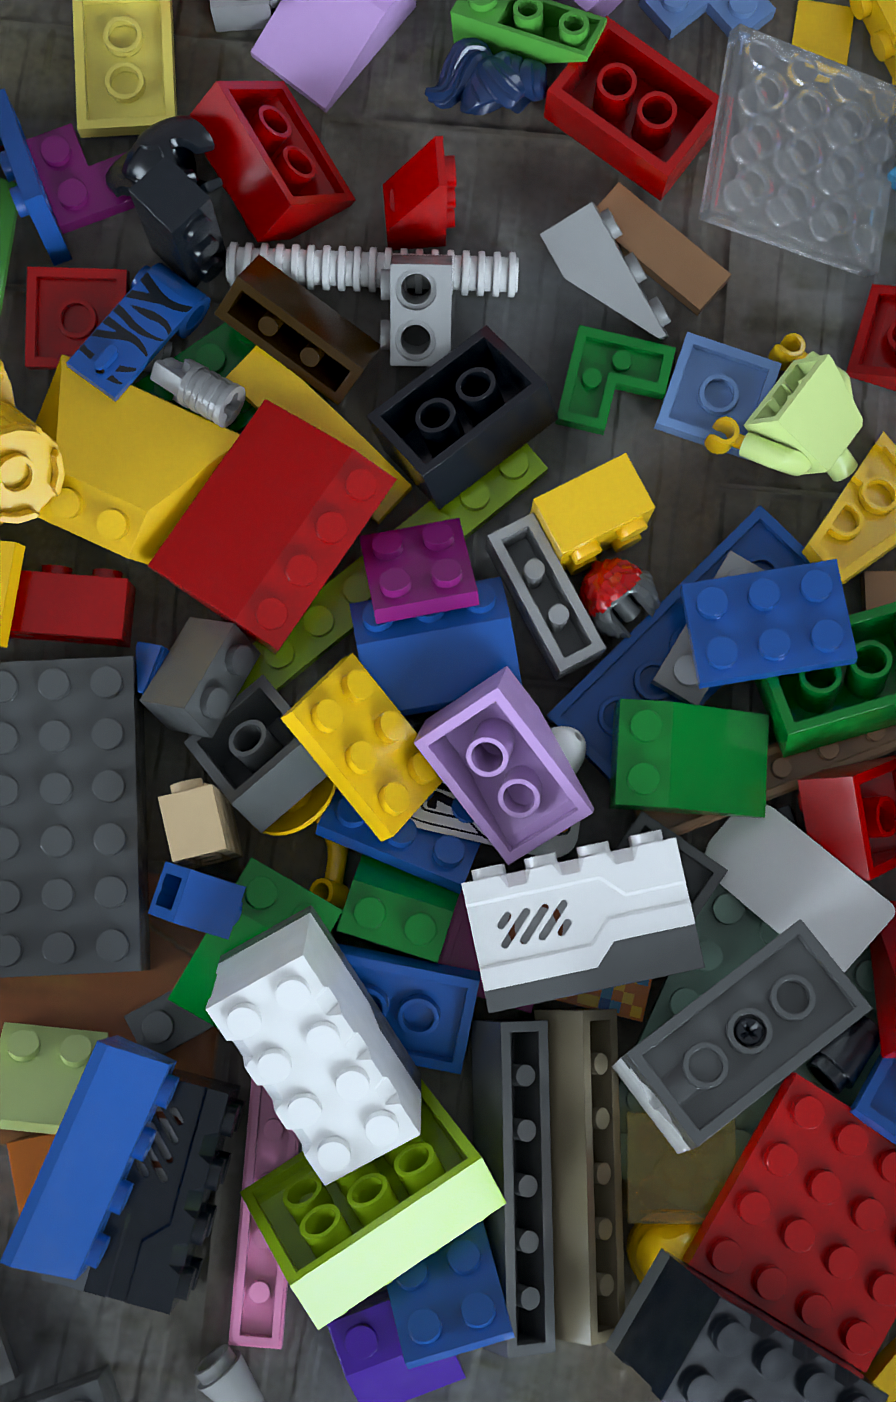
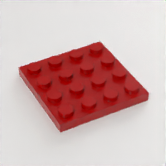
M792 1072L782 1082L682 1260L705 1276L866 1373L896 1319V1145L850 1113L851 1107L797 1073Z

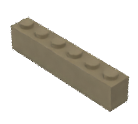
M617 1009L534 1010L535 1019L548 1020L555 1339L593 1346L608 1341L625 1311L619 1076L611 1067L618 1061Z

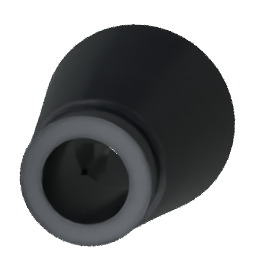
M863 1016L812 1056L806 1064L807 1069L824 1088L834 1094H839L844 1088L851 1089L880 1042L879 1027L868 1017Z

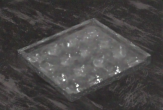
M737 25L729 32L699 219L865 278L879 273L892 185L887 175L894 168L896 158V86L745 25Z

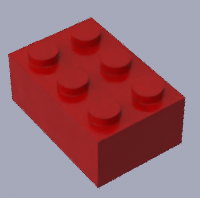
M606 15L607 24L588 61L569 62L548 88L544 118L661 201L717 130L727 101Z

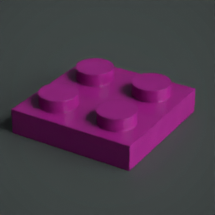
M460 518L359 536L376 624L479 605L478 590Z

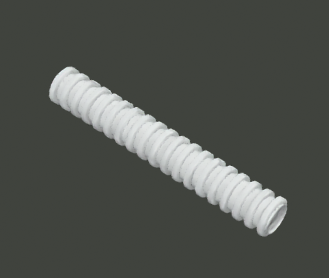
M231 242L226 252L227 282L232 286L237 276L260 254L297 283L306 285L308 290H314L315 285H322V289L329 291L331 286H337L338 291H345L346 286H353V291L360 292L361 287H368L369 292H376L377 287L381 288V269H390L392 255H439V250L432 249L431 254H424L423 249H416V254L408 253L407 248H401L400 253H393V249L387 247L385 252H377L376 247H370L369 252H362L360 246H355L354 251H347L346 246H339L338 251H331L330 245H324L323 250H316L315 245H308L307 250L300 249L299 244H293L292 249H285V245L279 243L276 248H270L268 243H262L260 248H254L252 242H246L245 247H239L237 242ZM447 250V255L452 256V295L453 290H461L462 296H468L469 291H476L477 296H483L484 291L492 292L493 297H498L499 292H507V297H514L515 292L517 293L519 257H516V252H510L509 257H501V252H494L493 256H485V251H479L478 256H470V251L463 250L462 255H454V250ZM411 274L402 282L406 292L407 289H415L416 294H422V289L431 288L429 280L421 274Z

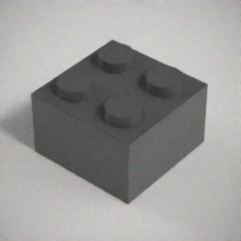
M261 675L235 698L213 738L192 735L184 742L229 802L260 833H263L327 777L326 773L282 721L281 717L291 706L264 675Z

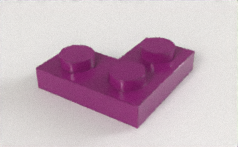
M72 123L26 139L57 223L63 234L135 208L131 196L121 195L117 197L106 184L105 175L108 169L125 153L89 166Z

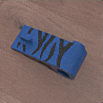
M157 263L152 267L146 265L134 277L131 290L66 362L67 367L116 402L174 334L180 338H186L199 326L209 309L211 300L209 296L163 263ZM103 369H104V373H102V374L97 373V370L100 371V370H103Z

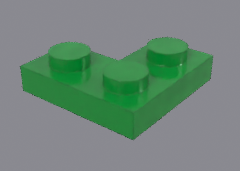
M579 325L557 413L559 419L556 420L555 424L604 435L615 389L663 400L676 347Z

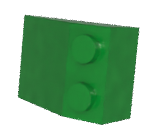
M620 698L614 706L609 809L765 818L769 715L679 702Z
M252 857L235 883L246 888L242 897V912L239 920L232 927L229 939L206 933L167 999L217 1029L218 1027L205 1009L208 999L212 995L217 977L216 970L221 955L310 905L314 907L329 932H331L343 911Z

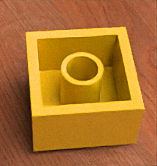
M624 453L534 498L530 514L534 513L563 569H568L570 575H575L588 569L595 561H598L595 557L597 554L613 547L615 553H618L638 543L642 539L640 533L648 528L647 523L655 509V505L627 453Z

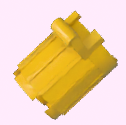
M1 359L0 526H2L3 522L19 524L40 516V509L48 503L52 496L60 494L65 476L62 455L57 449L59 446L56 441L15 407L12 385Z

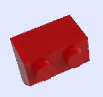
M896 755L827 768L798 779V804L804 815L806 832L810 838L864 881L872 880L896 867Z

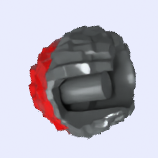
M620 558L605 559L601 562L595 561L591 565L592 569L583 578L578 596L596 630L602 635L612 636L613 638H630L632 635L622 625V622L633 620L639 614L640 606L653 617L655 610L661 604L652 579L653 577L649 571Z

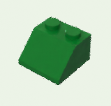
M363 854L354 875L337 931L438 963L459 894Z

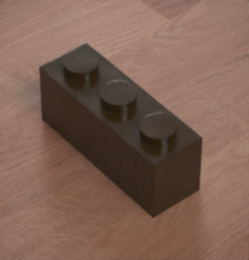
M260 254L237 276L214 313L338 406L381 348L378 342Z

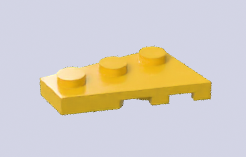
M884 431L802 551L810 563L837 559L842 585L896 547V445Z

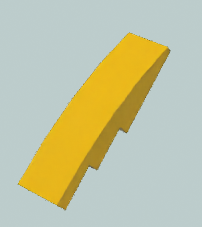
M257 345L225 377L245 388V400L256 410L267 399L353 448L396 478V482L371 516L378 525L412 490V485L335 409L299 376Z

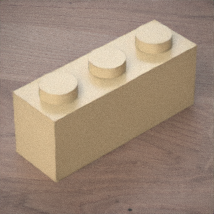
M202 778L185 780L170 785L172 794L158 797L172 862L196 869L244 857L232 804L222 791L213 784L203 783Z

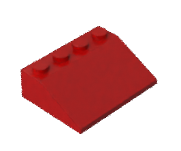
M265 399L152 558L148 567L226 621L235 623L242 632L276 655L397 479L353 448Z

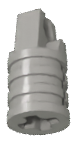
M169 357L154 362L150 380L174 394L172 400L187 409L190 408L191 411L201 414L204 418L213 421L222 428L231 425L239 415L246 396L243 386L233 383L225 377H221L220 374L210 371L206 366L191 359H185L184 363Z

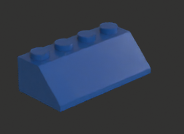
M118 1035L96 1042L0 1263L12 1268L73 1280L81 1276L88 1266L95 1269L98 1267L111 1236L103 1233L111 1212L117 1215L121 1214L134 1183L126 1180L135 1159L141 1162L144 1161L154 1141L157 1130L149 1127L155 1111L158 1106L164 1109L167 1108L177 1088L179 1077L172 1075L177 1063L176 1060Z

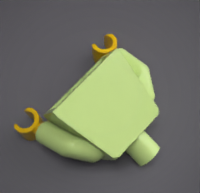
M797 333L787 334L780 344L774 345L768 356L770 360L782 363L780 370L785 372L743 425L748 433L746 435L740 434L739 426L733 418L721 417L715 421L712 428L724 433L727 439L709 434L704 441V445L707 450L714 454H724L731 447L739 449V456L792 476L827 472L833 481H842L849 477L858 467L857 461L847 447L863 426V418L853 400L850 376L847 372L836 366L829 354L819 355L814 351L809 354L806 353V343L801 335Z

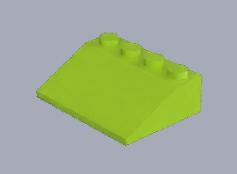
M422 1079L421 1135L326 1186L322 1183L302 1151L240 1191L286 1280L318 1330L345 1314L368 1296L391 1283L408 1269L437 1252L451 1240L475 1224L483 1221L491 1213L506 1204L481 1155Z

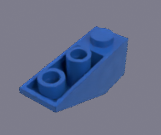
M165 861L148 914L181 926L229 939L232 927L237 923L242 912V897L246 887Z

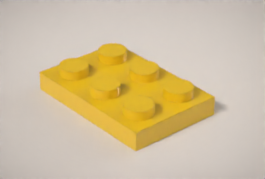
M353 653L341 659L281 717L282 721L381 842L394 837L443 782L414 745L418 735L417 732Z

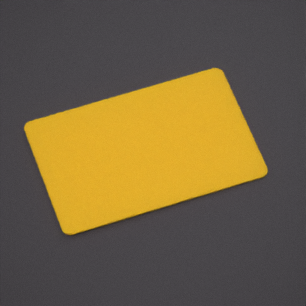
M811 0L798 1L787 71L788 79L834 87L844 86L854 19L851 7Z

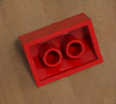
M216 81L189 116L202 124L211 135L215 148L210 152H206L205 155L218 177L222 179V187L230 195L245 220L246 227L254 235L257 242L292 239L349 208L356 201L284 81Z

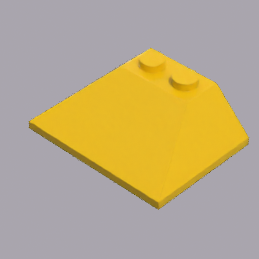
M62 354L35 423L42 428L43 432L55 440L59 446L57 449L62 455L65 476L60 494L51 497L48 503L40 509V516L38 518L125 558L149 564L240 434L231 429L222 428L213 421L133 385H130L115 402L68 368L66 362L71 357ZM97 370V373L99 374L104 373L103 371Z

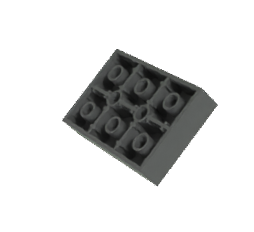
M134 656L0 662V978L151 970L148 914L144 705L139 701L142 694L138 693L136 658Z

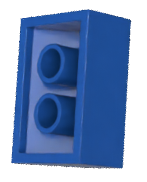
M501 576L475 581L479 605L376 624L372 600L349 604L359 661L403 716L443 709L506 666H508L522 685L512 621Z

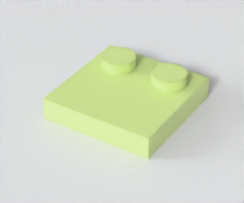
M4 1022L0 1037V1129L56 1135L96 1042L109 1038L108 1032Z

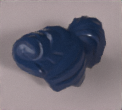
M463 38L453 44L444 61L437 85L435 87H427L425 95L428 97L429 102L434 103L440 109L452 108L461 101L460 111L466 114L485 115L501 107L511 109L514 113L519 114L531 102L546 98L548 90L547 67L540 61L533 60L532 58L523 59L522 56L508 51L498 52L494 55L487 43L477 38Z

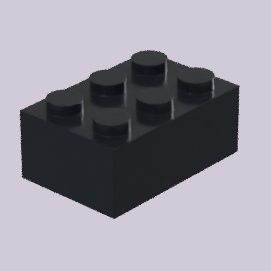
M487 325L367 415L383 450L439 510L559 419L546 382Z

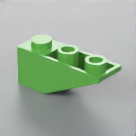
M456 0L450 11L454 43L463 38H477L487 43L494 55L498 52L508 51L522 56L523 59L532 58L544 64L588 61L607 24V18L552 0Z

